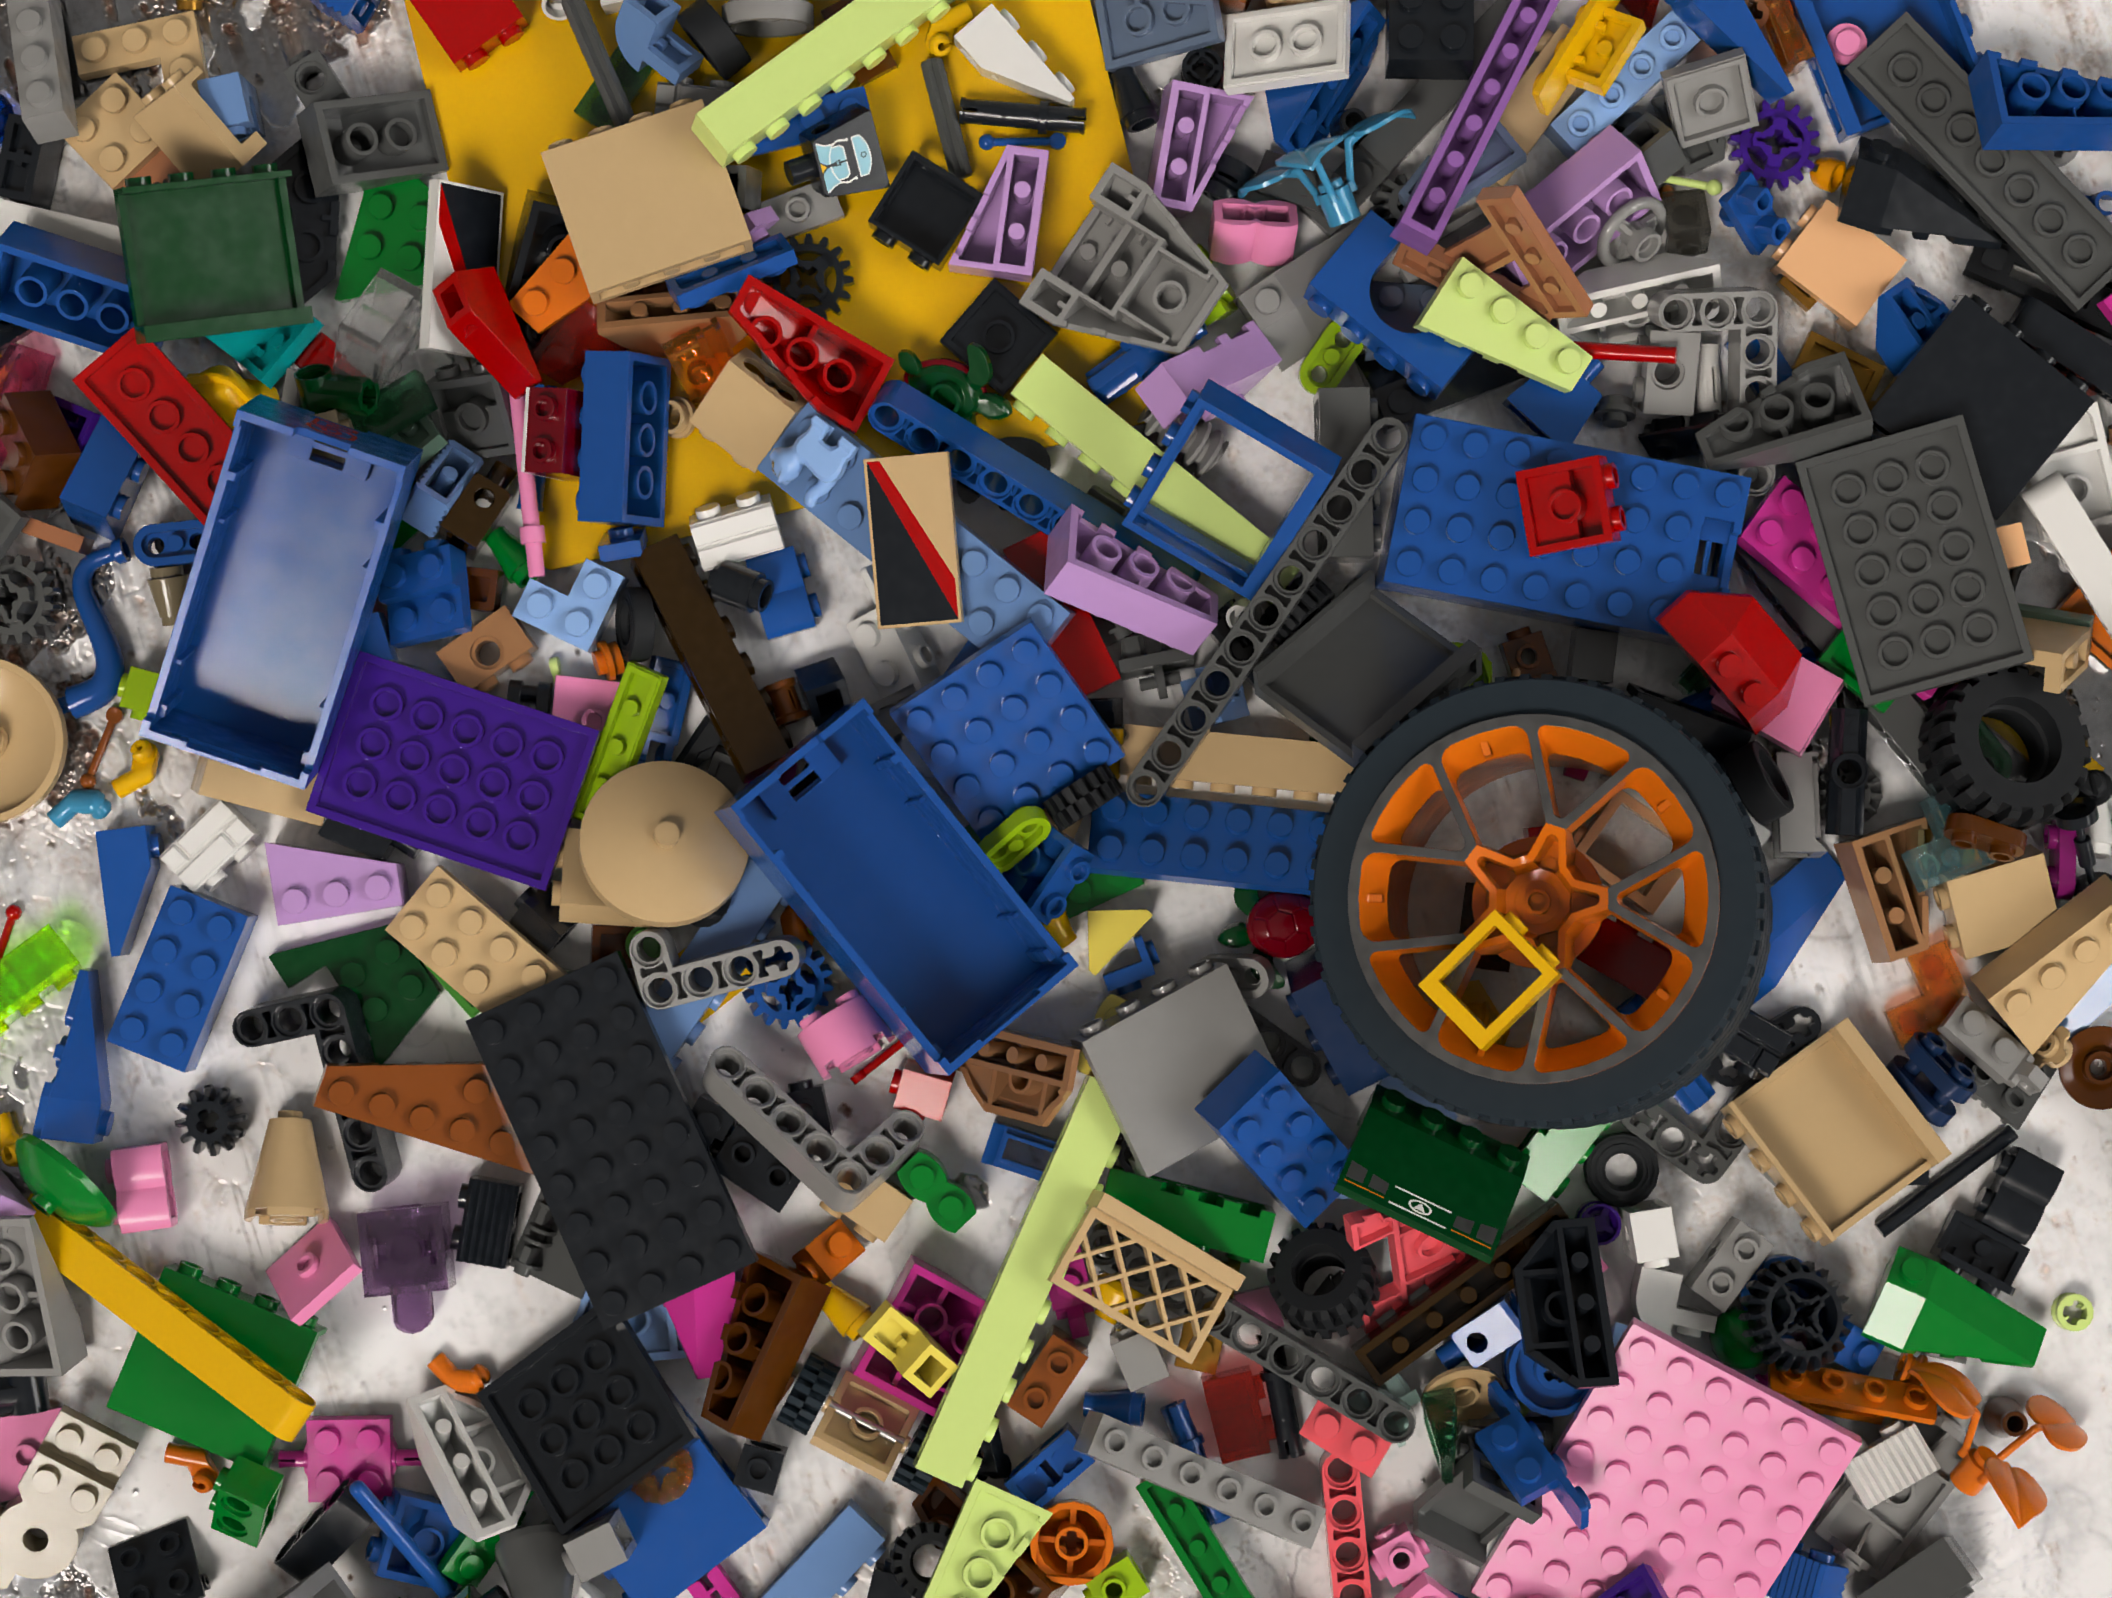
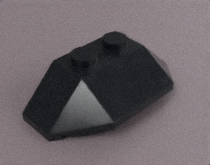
M1594 1217L1553 1220L1512 1270L1524 1355L1574 1389L1618 1386L1620 1383Z

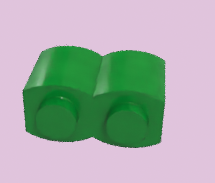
M920 1148L898 1169V1178L904 1189L917 1200L926 1203L931 1217L943 1229L956 1233L977 1213L975 1199L969 1190L956 1180L950 1179L943 1163L930 1151Z

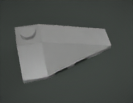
M1365 216L1278 269L1238 296L1236 305L1248 322L1254 320L1282 358V361L1277 365L1281 372L1304 358L1326 326L1333 322L1329 317L1322 318L1313 312L1308 306V300L1303 296L1312 279Z
M34 1215L0 1216V1377L63 1376L88 1356L80 1316Z

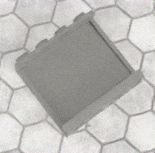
M1210 959L1199 961L1187 969L1189 975L1176 982L1174 978L1160 982L1151 988L1153 994L1141 1001L1138 998H1133L1120 1004L1115 1008L1116 1015L1105 1021L1100 1017L1085 1023L1079 1028L1081 1034L1070 1039L1072 1045L1081 1048L1133 1155L1128 1161L1137 1175L1149 1178L1220 1138L1194 1108L1254 1050L1258 1051L1276 1067L1227 963L1211 962Z

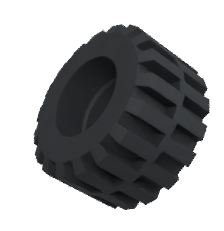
M1316 1222L1311 1223L1308 1226V1230L1302 1233L1299 1228L1291 1232L1293 1238L1290 1241L1283 1238L1278 1243L1281 1250L1280 1253L1273 1252L1269 1260L1274 1268L1267 1269V1278L1271 1283L1268 1286L1270 1293L1285 1319H1288L1294 1329L1299 1331L1302 1328L1304 1334L1312 1338L1315 1337L1317 1332H1319L1322 1339H1332L1333 1332H1338L1340 1337L1349 1334L1347 1328L1352 1325L1359 1329L1364 1324L1362 1316L1365 1314L1371 1317L1375 1310L1371 1301H1379L1380 1291L1377 1285L1381 1284L1380 1277L1368 1250L1364 1247L1354 1251L1346 1240L1345 1227L1342 1226L1337 1230L1334 1223L1325 1222L1323 1228H1319ZM1328 1266L1345 1269L1342 1281L1331 1292L1323 1295H1309L1303 1292L1306 1281L1318 1269Z

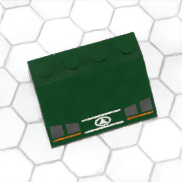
M1377 1084L1357 1121L1358 1130L1343 1161L1333 1190L1490 1264L1523 1183L1530 1156L1511 1144H1504L1483 1134L1473 1126L1464 1125L1445 1116L1435 1108L1421 1105L1405 1097L1397 1090L1388 1089Z

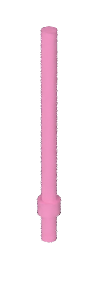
M509 394L523 527H519L521 545H525L529 578L544 577L545 566L542 543H546L545 527L540 525L535 475L521 472L525 395L520 399H514Z

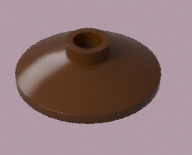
M2088 1027L2077 1032L2069 1039L2073 1046V1052L2070 1060L2064 1066L2058 1068L2060 1081L2067 1094L2077 1103L2091 1109H2112V1027ZM2095 1059H2100L2103 1063V1070L2095 1075L2091 1072L2090 1065Z

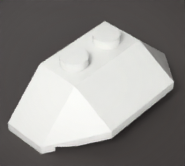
M1661 253L1654 255L1645 262H1638L1635 259L1583 271L1577 279L1594 305L1588 317L1556 318L1557 328L1572 341L1636 345L1638 335H1644L1645 324L1655 325L1651 322L1647 313L1648 302L1655 293L1668 289L1722 287L1720 263L1718 260ZM1717 298L1708 302L1705 307V316L1713 308L1716 309L1719 306ZM1676 300L1670 301L1664 308L1663 314L1666 321H1671L1678 314L1679 307Z
M442 1385L406 1399L418 1457L454 1528L475 1542H480L516 1527L533 1487L483 1404L472 1398L455 1393L456 1390L447 1385Z

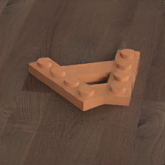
M1518 185L1485 187L1481 189L1476 202L1491 223L1490 225L1448 248L1436 244L1427 256L1401 243L1392 262L1393 265L1439 287L1456 259L1465 257L1549 323L1555 318L1588 317L1594 305ZM1515 260L1529 283L1520 287L1504 275L1493 273V271Z

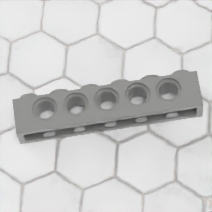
M1091 1410L1088 1411L1073 1449L1281 1539L1309 1549L1313 1546L1327 1510L1106 1414Z

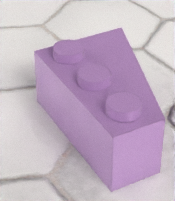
M265 843L278 926L404 906L410 900L404 863L280 843Z

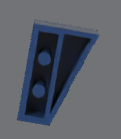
M1314 947L1285 962L1291 992L1286 995V999L1295 1017L1298 1018L1303 1015L1308 1023L1309 1028L1305 1029V1033L1314 1051L1323 1050L1328 1062L1324 1063V1067L1334 1086L1341 1083L1347 1095L1350 1096L1390 1076V1074L1370 1057L1366 1046L1357 1042L1354 1034L1339 1016L1343 1012L1339 1006L1333 1005L1326 983L1323 982L1320 972L1324 971L1322 963L1316 961L1314 953L1316 950Z

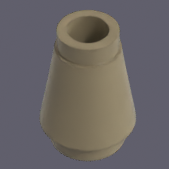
M183 565L149 568L151 578L147 579L162 620V626H172L176 621L189 574H184Z

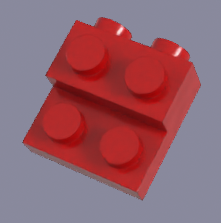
M1595 455L1515 472L1530 557L1621 541L1620 531L1627 529L1626 516L1622 505L1615 506L1612 489L1619 487V476L1615 463H1608L1606 456Z

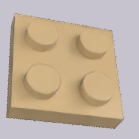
M116 72L76 109L79 136L65 139L113 190L122 188L125 185V179L132 178L161 150L133 118L145 107L141 101L142 98Z

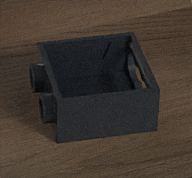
M912 150L868 220L869 227L874 230L871 236L890 249H893L897 244L908 251L910 254L907 259L919 268L928 272L932 266L941 272L963 237L983 194Z

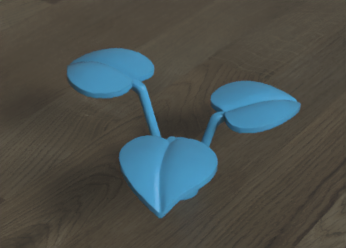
M1400 109L1375 114L1357 123L1342 135L1323 138L1309 144L1307 147L1288 152L1275 160L1276 166L1263 171L1246 182L1238 190L1239 199H1244L1249 191L1267 187L1283 178H1298L1313 196L1316 206L1321 205L1330 228L1347 223L1361 215L1352 193L1358 190L1354 180L1353 145L1364 135L1382 127L1395 118L1416 119L1415 113L1411 109ZM1343 140L1347 180L1345 183L1341 176L1329 180L1320 161L1323 155ZM1302 169L1311 171L1316 169L1322 182L1317 186L1319 191Z

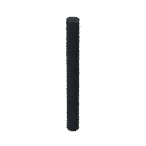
M2009 1125L2005 1126L1930 1182L1929 1185L1923 1187L1874 1224L1875 1227L1885 1238L2018 1139V1135Z

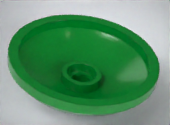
M23 1133L16 1140L15 1154L20 1174L34 1194L30 1201L39 1211L48 1217L54 1212L72 1223L93 1227L111 1226L117 1220V1213L107 1197L64 1155L46 1142L28 1133Z

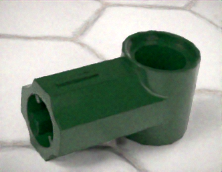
M326 364L308 365L294 373L300 404L303 409L315 412V414L337 410L340 413L370 416L377 410L378 399L381 396L378 382H373L370 377L333 374L331 367Z

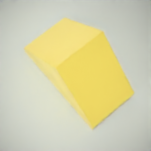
M1147 909L1087 910L1089 971L1096 976L1153 915Z

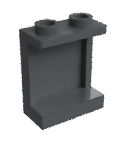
M1473 1448L1414 1501L1413 1533L1425 1541L1481 1567L1486 1563L1487 1544L1515 1519L1519 1518L1532 1525L1542 1517V1496L1521 1507L1486 1456Z

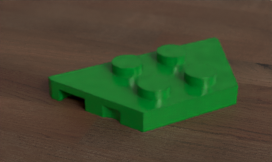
M419 178L364 190L334 297L337 302L346 303L351 302L352 299L372 295L377 297L392 294L394 291L403 289L423 288L429 187Z

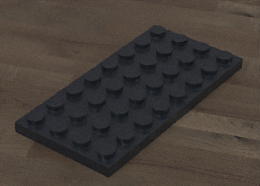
M621 951L607 955L465 1021L603 1330L759 1260Z

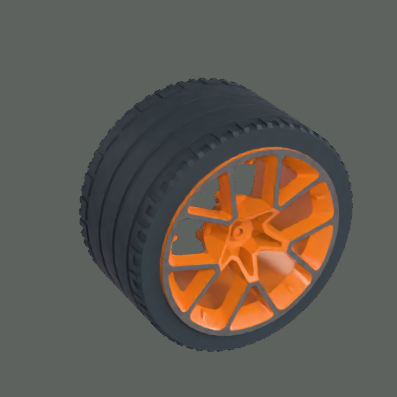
M1520 674V676L1507 678L1505 676L1495 677V682L1486 684L1482 680L1462 689H1453L1449 691L1450 696L1443 699L1437 696L1429 700L1430 703L1420 709L1412 710L1408 713L1410 718L1403 723L1397 721L1391 726L1392 729L1382 738L1378 737L1372 743L1374 748L1368 755L1363 753L1351 774H1347L1343 780L1346 785L1341 793L1336 792L1329 814H1326L1323 824L1326 827L1323 835L1318 834L1315 859H1312L1311 869L1315 870L1314 880H1309L1311 894L1308 907L1309 915L1313 917L1314 926L1310 927L1311 937L1314 939L1316 950L1314 953L1316 961L1322 963L1324 971L1320 972L1323 982L1326 983L1333 1005L1340 1007L1343 1013L1339 1016L1354 1034L1357 1042L1366 1046L1370 1057L1377 1061L1387 1073L1403 1081V1085L1408 1089L1413 1090L1432 1103L1444 1106L1445 1109L1473 1119L1507 1126L1561 1130L1586 1128L1599 1124L1604 1125L1634 1116L1637 1112L1644 1109L1648 1110L1674 1096L1683 1086L1687 1087L1711 1066L1710 1063L1723 1053L1727 1045L1740 1030L1738 1027L1743 1018H1747L1755 997H1757L1760 988L1758 986L1761 978L1764 977L1771 947L1769 941L1773 928V901L1770 891L1771 883L1768 867L1754 825L1731 781L1713 756L1702 747V744L1677 721H1672L1666 717L1663 711L1634 695L1633 697L1624 695L1623 690L1602 685L1592 680L1584 683L1580 682L1577 677L1553 676L1552 674H1541V678H1532L1530 674ZM1550 767L1584 769L1610 777L1566 817H1560ZM1535 769L1546 821L1539 836L1513 841L1499 850L1482 845L1463 800L1492 781L1520 771ZM1630 788L1637 791L1657 813L1672 838L1673 848L1670 854L1609 887L1602 884L1600 876L1590 860L1576 849L1572 833L1618 792ZM1452 810L1465 840L1464 848L1461 851L1426 848L1425 845L1431 834L1443 818ZM1417 862L1464 866L1468 868L1476 879L1472 894V911L1475 922L1464 933L1409 938L1408 900L1410 885ZM1675 868L1682 870L1685 891L1684 922L1682 932L1678 935L1671 933L1628 908L1622 902L1625 896ZM1495 909L1504 916L1511 911L1529 929L1523 936L1535 948L1543 943L1561 961L1555 968L1563 976L1538 1000L1530 1040L1526 1046L1514 1048L1494 1043L1487 1051H1483L1418 986L1422 981V977L1415 963L1413 953L1455 949ZM1610 915L1664 945L1672 954L1671 965L1657 988L1631 1014L1618 1012L1571 969L1574 958L1589 947L1600 930L1602 921ZM1496 928L1458 965L1449 988L1460 999L1462 998L1481 955L1497 954L1515 965L1532 969L1537 968ZM1565 983L1609 1023V1030L1579 1043L1548 1048L1545 1041L1558 985Z

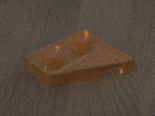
M1764 0L1769 8V18L1764 27L1775 56L1787 77L1798 74L1815 57L1814 51L1794 16L1790 0Z

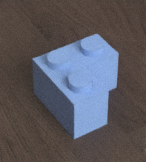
M586 558L568 596L530 578L512 616L592 654L593 651H596L597 642L601 640L613 616L619 593L623 588H626L629 579Z

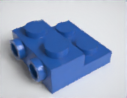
M428 540L423 543L424 550L412 552V550L407 548L392 549L378 593V601L387 605L390 645L398 649L472 631L466 553L449 544L447 540Z
M1051 824V831L1048 837L1014 867L1001 874L1037 919L1048 925L1052 919L1060 917L1066 910V898L1075 884H1080L1088 878L1091 871L1090 862L1095 855Z
M394 1487L391 1497L384 1496L382 1498L383 1505L437 1568V1565L456 1540L460 1531L454 1528L441 1501L437 1500L433 1495ZM381 1529L378 1537L371 1536L366 1547L365 1559L370 1562L369 1568L375 1576L431 1588ZM442 1573V1575L456 1590L458 1583H456L455 1581H453L452 1579H450Z

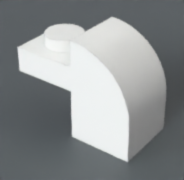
M1635 1264L1630 1288V1302L1637 1319L1671 1336L1673 1325H1677V1333L1701 1338L1702 1331L1714 1333L1717 1322L1716 1315L1709 1311L1677 1305L1683 1279L1681 1273L1662 1267L1644 1269V1264Z

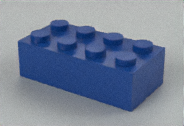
M13 221L0 236V320L104 353L134 327L123 256ZM164 341L154 343L161 349Z
M585 351V363L581 370V378L584 384L583 405L579 413V420L582 426L581 448L577 457L580 468L579 490L576 495L578 521L615 526L664 527L671 359L632 351Z
M182 884L170 885L106 1041L184 1073L196 1070L258 915L202 892L194 893Z
M1254 1050L1194 1108L1277 1203L1305 1229L1340 1195V1193L1333 1189L1348 1149L1282 1072L1258 1051Z

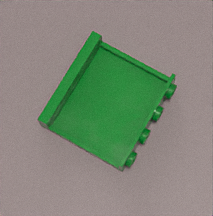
M181 1260L179 1264L175 1263L164 1267L159 1282L296 1386H299L319 1336L324 1335L327 1331L326 1327L317 1324L319 1319L317 1316L313 1315L299 1327L290 1320L286 1310L279 1307L280 1301L274 1297L262 1293H257L255 1297L241 1291L242 1285L225 1277H218V1280L203 1275L204 1268L192 1262ZM137 1332L106 1407L234 1462L237 1455H240L269 1468L276 1453L272 1448L277 1437Z

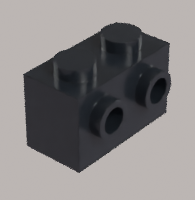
M740 1123L737 1124L714 1159L722 1176L778 1213L784 1208L801 1182Z

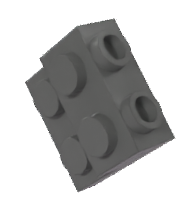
M479 361L472 364L473 369L461 371L459 364L442 366L435 370L436 375L422 384L432 421L446 441L455 440L481 458L515 454L509 393Z

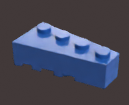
M1986 50L1968 75L1982 150L2112 151L2111 78L2100 76L2098 80H2092L2082 77L2078 74L2077 70L2064 67L2059 72L2038 67V61L2021 58L2019 62L2002 59V53Z
M103 414L59 498L72 524L113 541L121 536L150 466Z

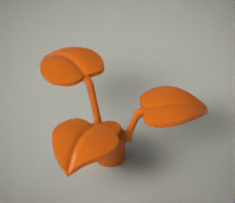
M1923 1362L1912 1366L1907 1372L1921 1382L1928 1394L1943 1410L1953 1417L1960 1419L1971 1418L1963 1446L1957 1451L1962 1460L1950 1472V1479L1956 1488L1966 1495L1976 1496L1990 1482L2018 1529L2024 1527L2031 1519L2041 1514L2048 1502L2041 1486L2028 1472L2019 1467H2011L2007 1461L2003 1460L2033 1435L2041 1431L2057 1449L2068 1452L2080 1450L2087 1443L2088 1436L2080 1426L2076 1425L2075 1420L2068 1411L2049 1397L2034 1395L2026 1401L2025 1408L2036 1424L2031 1426L2024 1434L1997 1455L1985 1446L1971 1449L1981 1417V1413L1976 1406L1982 1401V1397L1976 1387L1964 1374L1946 1364Z

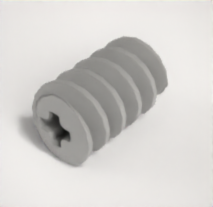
M1146 406L1138 418V423L1142 421L1146 423L1142 433L1146 438L1154 432L1159 433L1155 445L1160 448L1163 446L1161 441L1169 428L1163 429ZM1204 420L1197 423L1179 452L1184 454L1180 464L1181 467L1185 469L1192 463L1197 464L1193 473L1196 479L1200 478L1217 464L1229 445L1228 441L1224 442V434L1220 430L1211 432L1212 424Z

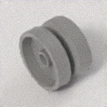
M730 0L722 5V19L732 32L739 36L758 38L797 36L809 33L814 29V7L807 0Z

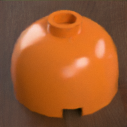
M1075 1498L1059 1500L1045 1508L1053 1514L1030 1541L1031 1557L1038 1568L1047 1574L1045 1576L1053 1582L1067 1586L1086 1584L1093 1580V1577L1099 1575L1110 1563L1114 1548L1112 1528L1104 1513L1091 1503Z

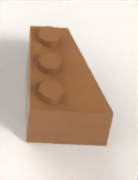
M1927 816L1907 819L1865 833L1863 836H1856L1833 844L1872 963L1893 962L1929 949L1928 896H1925V869H1928V856H1925L1924 830L1928 829Z

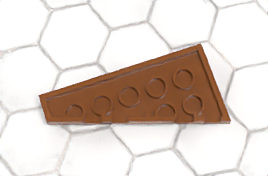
M483 1061L445 1063L406 1062V1064H325L312 1101L314 1107L533 1174Z

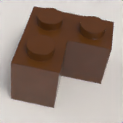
M51 390L4 393L0 401V438L7 450V455L0 470V492L22 511L58 508L61 502L59 497L82 452Z

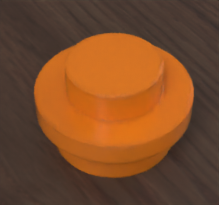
M605 640L598 641L597 651L592 652L595 670L598 676L605 674L608 681L616 680V675L623 674L625 670L620 648L616 641L606 643Z

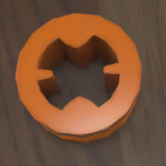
M1901 1353L1895 1366L1893 1380L1920 1385L1921 1382L1907 1371L1916 1364L1928 1362L1927 1356L1920 1354L1918 1357H1914L1913 1354Z

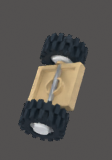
M811 1352L800 1375L797 1374L786 1395L788 1398L776 1420L807 1435L821 1406H823L821 1411L824 1415L810 1444L885 1482L899 1452L904 1453L892 1481L922 1496L933 1476L916 1469L913 1462L933 1416L927 1413L924 1415L911 1440L908 1434L920 1409L847 1370L833 1397L829 1395L826 1398L841 1367Z

